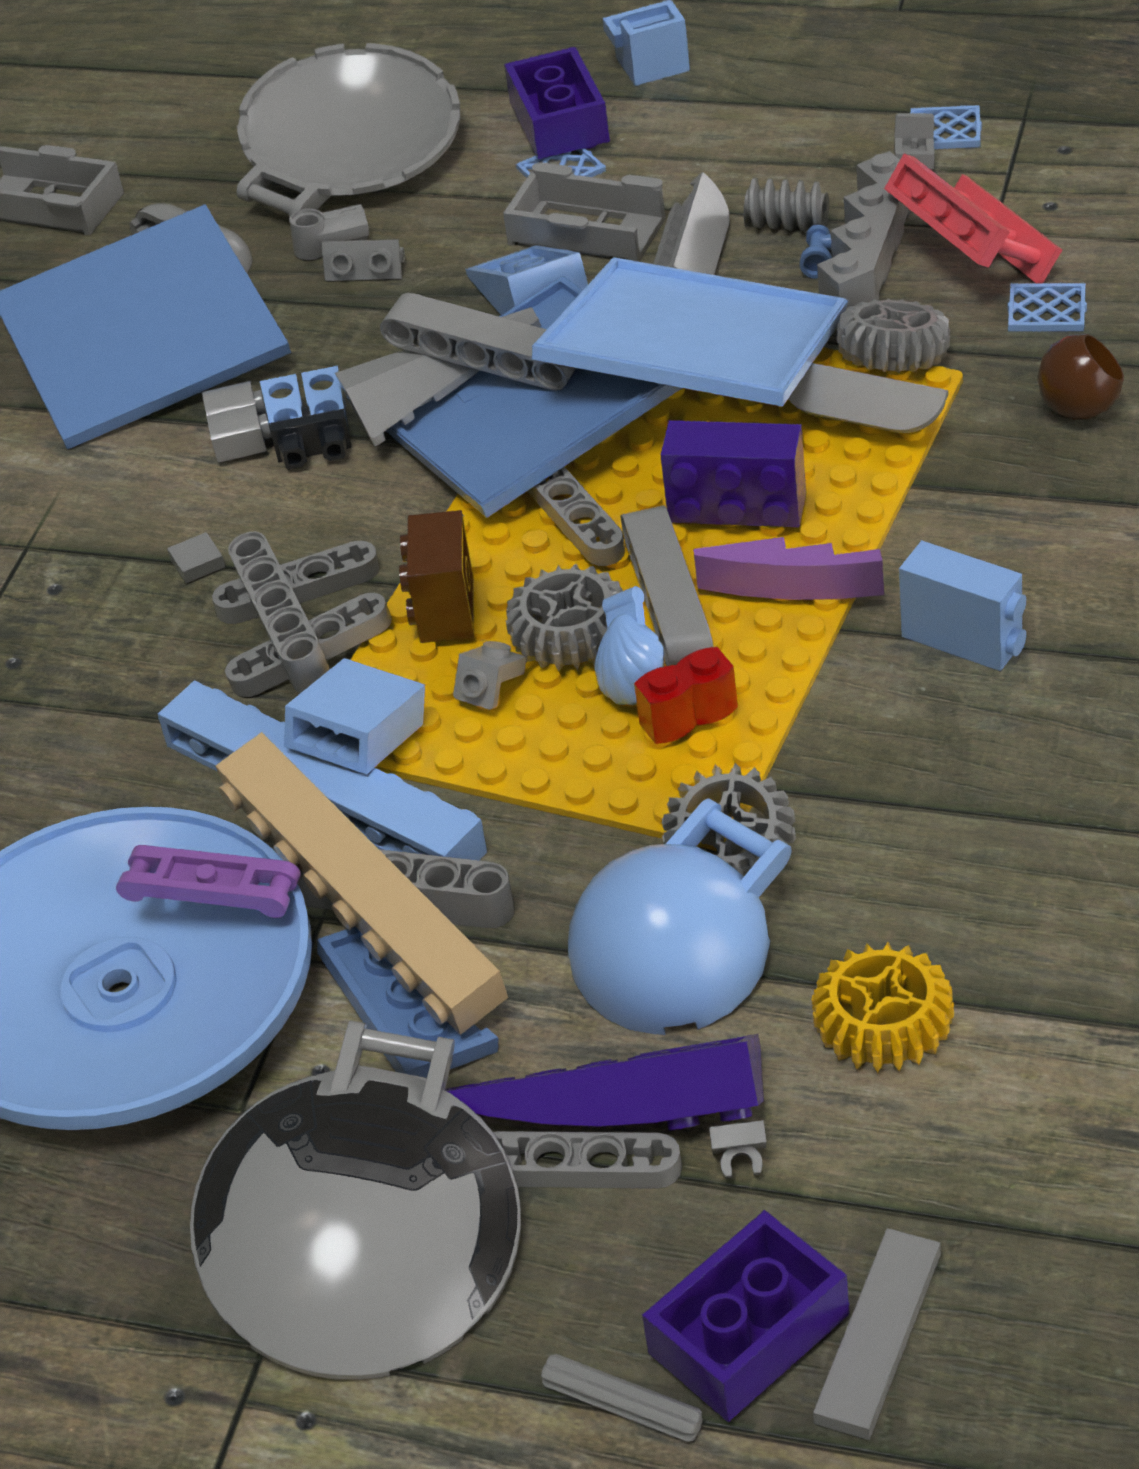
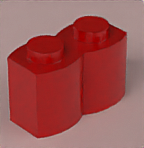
M709 647L692 652L682 658L676 665L651 670L634 683L639 724L655 744L677 740L690 733L696 725H705L722 720L733 713L738 707L734 666L718 647Z

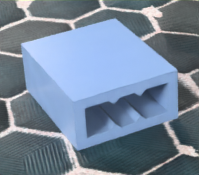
M921 540L899 568L902 637L1001 671L1012 656L1020 654L1026 641V630L1022 629V615L1026 606V596L1022 594V574Z
M343 658L285 705L284 747L367 774L423 725L425 684Z

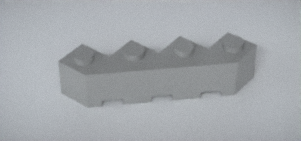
M890 151L875 155L873 158L856 165L857 192L843 197L845 224L830 230L832 258L817 264L819 294L846 298L848 300L847 308L856 306L859 302L869 303L872 299L879 301V291L888 277L892 266L894 250L897 251L904 233L905 220L911 214L910 209L884 189L900 161Z

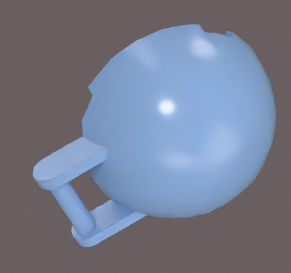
M707 798L700 803L666 844H655L635 849L609 862L593 877L582 893L569 925L568 956L572 976L587 1003L611 1022L628 1030L655 1035H666L664 1027L681 1026L694 1022L697 1029H700L731 1013L750 995L763 974L770 939L765 910L759 897L789 861L792 852L791 846L781 840L771 842L722 813L721 805ZM711 829L759 857L758 861L745 876L718 856L696 847Z

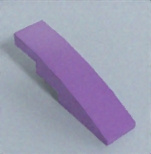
M784 537L693 549L698 589L739 596L787 600L845 599L884 595L883 561L880 549L834 555L832 543L786 549Z

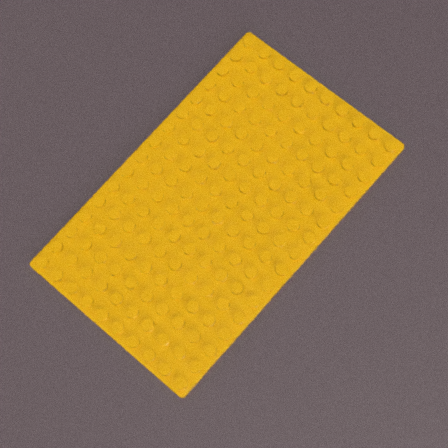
M823 347L813 363L948 390V397L942 412L934 422L922 430L912 433H895L813 416L796 408L789 399H787L782 407L682 388L564 466L620 527L623 533L621 514L662 505L666 506L661 451L669 420L801 424L806 496L800 527L672 523L707 620L713 646L718 647L734 666L738 707L724 719L710 724L696 725L687 735L667 743L655 744L641 727L637 704L618 705L601 692L597 683L594 664L588 661L580 663L578 670L572 664L564 665L560 671L552 663L541 668L536 660L526 662L523 675L501 682L498 705L490 710L454 698L453 692L460 653L481 647L486 641H496L509 645L511 652L523 655L521 652H516L511 636L507 632L506 609L508 607L507 601L513 597L514 588L523 587L526 577L536 579L539 577L540 569L549 573L556 571L557 565L563 570L571 569L574 564H577L580 570L594 566L598 574L608 572L611 580L619 581L623 591L634 586L640 588L625 539V553L620 561L608 566L594 565L583 556L528 492L523 493L487 518L462 496L457 494L447 511L462 510L474 575V638L420 643L417 625L409 626L407 619L406 599L411 598L409 592H402L401 584L398 585L387 602L392 617L391 624L382 633L362 642L350 660L425 684L423 725L374 768L410 781L661 839L666 832L663 829L662 818L663 815L669 814L667 806L669 797L681 798L678 791L680 782L695 786L694 775L696 771L703 774L705 778L713 776L712 769L716 764L722 770V774H729L731 768L736 763L741 768L743 776L755 767L760 772L761 781L765 780L856 598L787 600L739 596L698 589L693 549L784 537L786 549L832 543L834 555L880 549L963 383V373L959 370L948 369L943 366H931L928 369L918 368L915 372L905 370L900 371V373L889 370L883 372L880 369L869 370L864 365L856 366L852 361L844 359L843 354L838 352V350ZM561 494L553 497L552 499L565 500L570 498L572 495ZM584 517L574 520L573 523L584 524L593 519ZM599 536L596 538V542L600 541ZM644 600L645 625L655 632ZM740 803L741 809L750 812L752 806ZM700 842L697 845L700 848L717 851L714 846Z

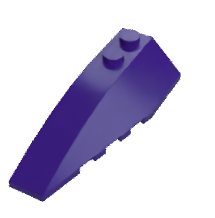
M759 1034L641 1053L638 1056L628 1058L627 1061L618 1062L617 1059H607L580 1065L573 1070L557 1068L525 1075V1078L515 1079V1077H507L445 1088V1091L465 1103L476 1114L539 1124L612 1126L667 1121L668 1130L699 1125V1115L717 1112L720 1114L721 1121L753 1116L751 1107L759 1106L764 1101Z

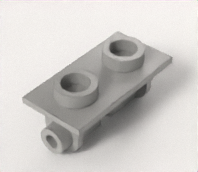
M399 239L322 242L325 281L402 279L401 263L405 262L404 247L399 246Z

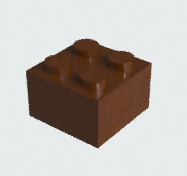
M462 510L408 515V534L400 535L401 556L403 562H407V564L399 565V576L402 592H409L411 598L406 599L409 626L417 625L420 643L474 638V575Z

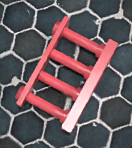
M905 153L884 188L978 265L989 268L998 253L1035 283H1044L1062 252L1060 247L968 176L962 174L953 188L918 159Z

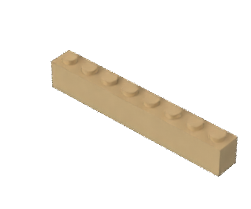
M262 732L215 765L223 783L218 788V791L227 805L233 811L241 808L247 814L246 820L255 834L261 840L269 837L275 843L274 849L284 861L293 863L304 873L302 875L303 880L311 892L318 899L326 896L333 903L331 907L339 921L348 930L355 926L363 934L361 939L368 951L378 961L385 957L393 965L391 970L405 990L412 992L416 989L424 997L422 1000L423 1005L437 1023L442 1025L447 1021L461 1035L508 998L500 971Z

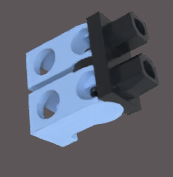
M338 366L301 373L307 406H303L296 374L260 381L278 463L283 462L287 469L303 467L307 462L306 457L323 454L324 459L329 461L344 459L346 449L352 448L343 389L335 375L336 372H339ZM319 381H331L333 383L332 386L325 390H314L311 388ZM279 389H290L292 391L290 395L284 398L277 399L271 397V394Z

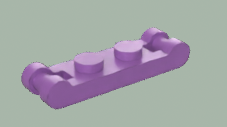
M138 845L131 852L128 859L130 869L121 874L116 885V891L122 898L133 902L141 901L144 897L256 909L268 917L280 918L285 915L290 903L288 892L296 888L301 872L296 865L284 860ZM259 882H260V883H269L270 885H269V886H263V885H258V884H259Z

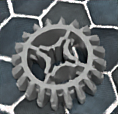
M887 298V300L883 301L872 299L869 303L859 302L856 306L846 308V311L840 314V322L837 326L838 352L843 354L844 359L852 361L854 365H864L869 370L880 369L883 372L889 370L900 373V371L905 370L915 372L918 368L928 369L932 365L941 363L942 359L947 356V348L950 346L949 319L940 310L934 309L930 305H920L918 301L907 302L903 299L898 301Z
M574 564L571 569L563 570L557 565L556 571L549 573L540 569L539 577L536 579L526 577L524 586L514 588L512 599L507 601L506 627L516 652H521L524 656H527L526 662L538 661L541 668L551 663L555 664L558 671L564 665L573 664L578 670L582 662L588 661L591 664H595L600 642L607 630L606 614L603 610L602 602L604 599L623 591L619 581L611 580L608 572L598 574L594 566L580 570L577 564Z
M736 763L731 768L729 774H722V770L716 764L712 769L713 776L705 778L703 774L696 771L694 775L695 786L680 782L678 791L681 798L669 797L667 803L669 814L663 815L662 818L663 829L666 831L662 839L663 843L666 844L700 803L710 798L721 805L722 813L731 818L733 816L734 820L771 842L781 840L786 844H791L796 839L795 828L792 826L795 822V814L791 807H787L789 800L784 790L777 791L776 782L772 777L761 781L760 772L755 767L743 776L741 768ZM740 803L754 807L755 809L760 811L766 819L757 818L756 813H749L744 811L743 809H741ZM712 829L701 841L702 844L714 846L717 849L716 856L726 861L743 876L747 874L759 859V857L749 851L739 854L745 849L727 838L724 841V837Z

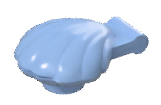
M637 586L610 596L602 602V607L606 614L607 630L600 642L594 669L601 692L618 705H636L634 683L647 672L664 667V646L659 641L658 635L645 625L644 593Z

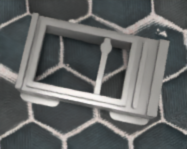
M44 145L38 151L0 146V164L4 174L0 179L1 221L84 232L85 235L90 236L124 194L116 162L76 157L75 149ZM35 186L45 188L43 194L30 193V191ZM55 189L83 194L80 197L55 193Z
M543 162L535 163L532 166L531 173L503 213L509 246H514L518 242L519 245H537L606 258L611 256L628 258V260L640 262L666 220L661 179L626 175L622 177L621 181L572 175L573 172L570 166ZM547 209H555L589 215H596L599 217L597 221L594 222L588 221L586 217L561 213H552L550 215H546L545 212L547 211ZM607 217L623 219L620 225L604 223Z

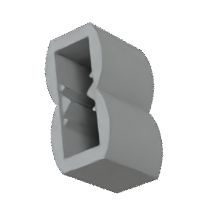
M247 381L202 392L210 437L218 463L267 451L265 439L272 438L261 390L253 392L251 382Z

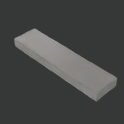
M889 1228L886 1229L813 1411L814 1424L870 1440L939 1261L941 1242Z

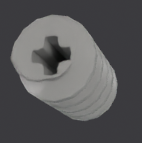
M752 178L744 201L743 218L745 227L749 226L752 221L755 228L761 229L767 222L769 228L777 230L783 223L786 230L792 231L798 224L801 231L807 232L812 225H823L825 227L827 225L829 195L827 192L821 193L819 182H814L809 193L806 192L802 180H799L795 191H790L789 181L786 179L782 181L780 189L775 190L773 179L768 178L764 189H760L758 179Z

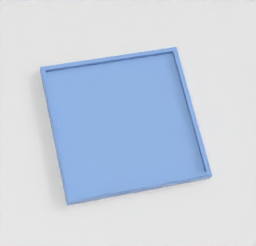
M613 257L532 345V360L783 407L836 330L840 322V314L846 311L848 300L846 298Z

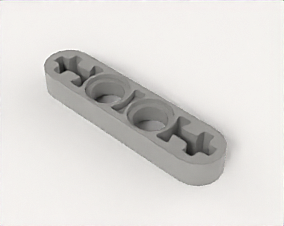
M565 467L549 476L547 482L543 480L527 491L589 562L598 566H608L622 559L625 547L620 527ZM561 494L572 495L570 498L565 500L552 499L553 497ZM589 517L593 519L584 524L573 523L574 520ZM599 536L600 541L596 542V538Z
M359 540L280 565L299 603L366 582L374 578L380 569L376 549L373 544ZM316 572L327 573L325 576L320 578H307L309 575ZM240 578L226 582L214 590L212 600L217 618L221 622L237 624L258 617Z
M365 593L309 620V623L328 660L385 631L391 624L392 617L385 598L381 594ZM338 630V633L332 637L319 639L327 632ZM270 640L236 656L227 664L225 669L226 677L233 692L241 697H252L289 679Z
M493 1132L508 1157L517 1187L657 1189L673 1184L680 1177L682 1171L679 1145L674 1138L667 1134L628 1132ZM546 1152H559L564 1156L563 1161L554 1167L546 1168L536 1164L538 1157ZM601 1152L613 1153L618 1157L617 1161L607 1168H596L589 1164L590 1159ZM525 1153L526 1165H519V1163H522L521 1154ZM628 1154L634 1155L632 1157L633 1166H628ZM654 1156H664L660 1161V1165H650L654 1160Z

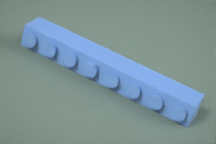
M194 680L158 713L167 747L217 771L215 765L262 732L378 849L478 861L487 853L481 819L467 809L461 810L441 800L430 791L424 792L405 783L395 774H387L377 768H373L369 773L364 774L284 747V721L275 720L261 713L259 709L252 705L242 704L228 697L217 688H209Z

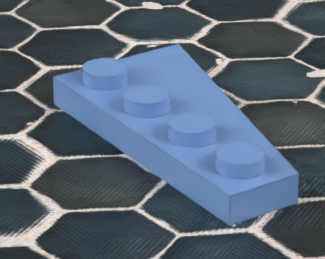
M355 926L350 930L345 929L317 939V954L362 1022L367 1024V1029L436 1041L438 1037L454 1039L455 1046L450 1069L498 1052L499 1037L487 1027L480 1030L477 1026L473 1025L460 1035L447 1021L442 1025L437 1023L423 1005L422 1000L424 997L416 989L408 992L403 988L391 970L393 965L385 957L378 961L368 951L361 939L363 934ZM384 1054L395 1072L427 1078L431 1062Z

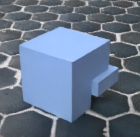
M672 0L603 18L604 32L615 47L616 58L635 86L690 71L685 19Z

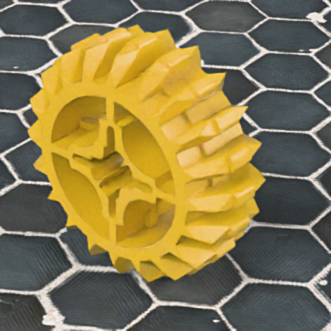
M889 942L886 943L882 950H873L866 943L863 953L856 954L847 949L843 958L844 962L830 960L828 972L819 973V979L816 983L817 988L814 989V995H812L813 1024L817 1029V1033H820L824 1047L833 1048L838 1061L851 1057L856 1069L869 1062L872 1063L877 1073L883 1064H893L900 1071L904 1060L908 1059L920 1065L923 1052L936 1054L939 1041L947 1040L950 1024H952V1018H954L952 987L949 984V980L945 979L941 965H931L927 953L913 957V952L909 945L900 951H894Z

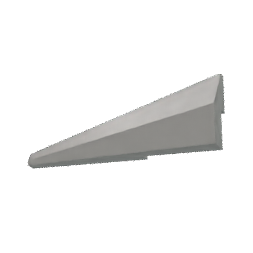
M532 307L503 316V318L541 327L540 321ZM402 350L336 372L335 375L373 445L376 446L385 441L383 432L399 420L405 425L415 419L413 410L432 400L438 402L480 370L409 350Z

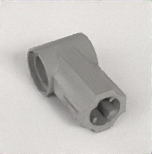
M361 204L324 213L317 209H301L295 211L289 217L294 255L302 260H315L323 257L322 242L368 239L369 228Z

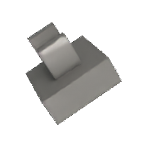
M764 1120L709 1127L713 1155L723 1153L721 1171L726 1179L732 1178L731 1161L738 1155H745L750 1158L754 1175L761 1173L762 1157L757 1149L766 1148Z

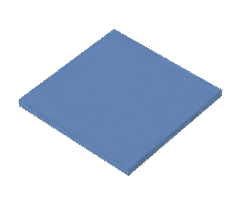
M206 204L0 291V317L67 450L291 353L288 341Z
M561 276L500 317L532 307L540 321V328L548 329L583 289L566 277ZM576 368L567 384L562 389L556 391L480 370L461 384L460 387L467 395L478 390L483 392L481 395L464 404L456 393L452 391L438 402L432 400L413 410L415 419L405 425L399 420L387 429L386 432L487 518L682 388Z

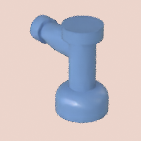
M813 225L808 229L806 241L809 247L802 252L800 257L802 273L814 279H818L817 264L832 258L828 251L832 250L831 234L829 229L823 225Z

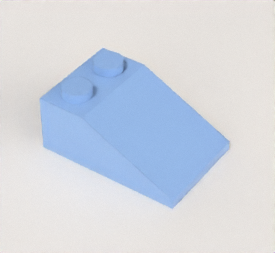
M537 245L466 269L468 278L500 315H503L561 276L566 277L583 290L588 285L580 252Z

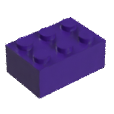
M576 47L504 64L510 104L537 159L582 148L591 149L598 144L610 142L605 101Z
M669 420L661 451V464L666 507L671 523L800 527L806 496L801 424Z
M764 1210L642 1314L648 1354L729 1422L850 1314L847 1275Z

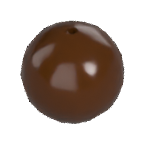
M1089 334L1066 336L1051 345L1042 357L1037 379L1040 394L1051 410L1070 419L1078 420L1090 419L1109 410L1120 397L1124 374L1116 358L1102 342Z

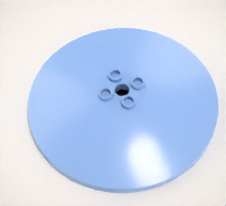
M132 807L94 812L43 828L0 851V1118L21 1125L60 1130L100 1129L125 1125L158 1116L194 1101L222 1085L250 1064L283 1028L299 1000L310 968L312 951L311 925L299 885L297 884L293 891L288 892L290 903L285 915L280 918L268 917L256 909L144 897L138 902L128 901L117 893L116 885L121 874L129 871L128 859L134 847L138 845L275 860L283 859L257 836L236 824L216 816L170 807ZM259 882L258 885L269 886L270 884ZM120 982L129 984L122 991H108L114 984Z

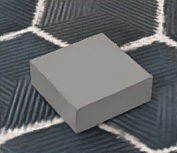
M207 532L167 548L171 562L185 583L225 567L222 554Z

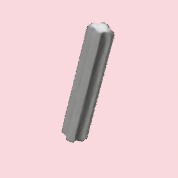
M559 1354L550 1355L541 1372L543 1385L560 1393L687 1442L693 1441L701 1429L703 1422L702 1411L692 1405Z

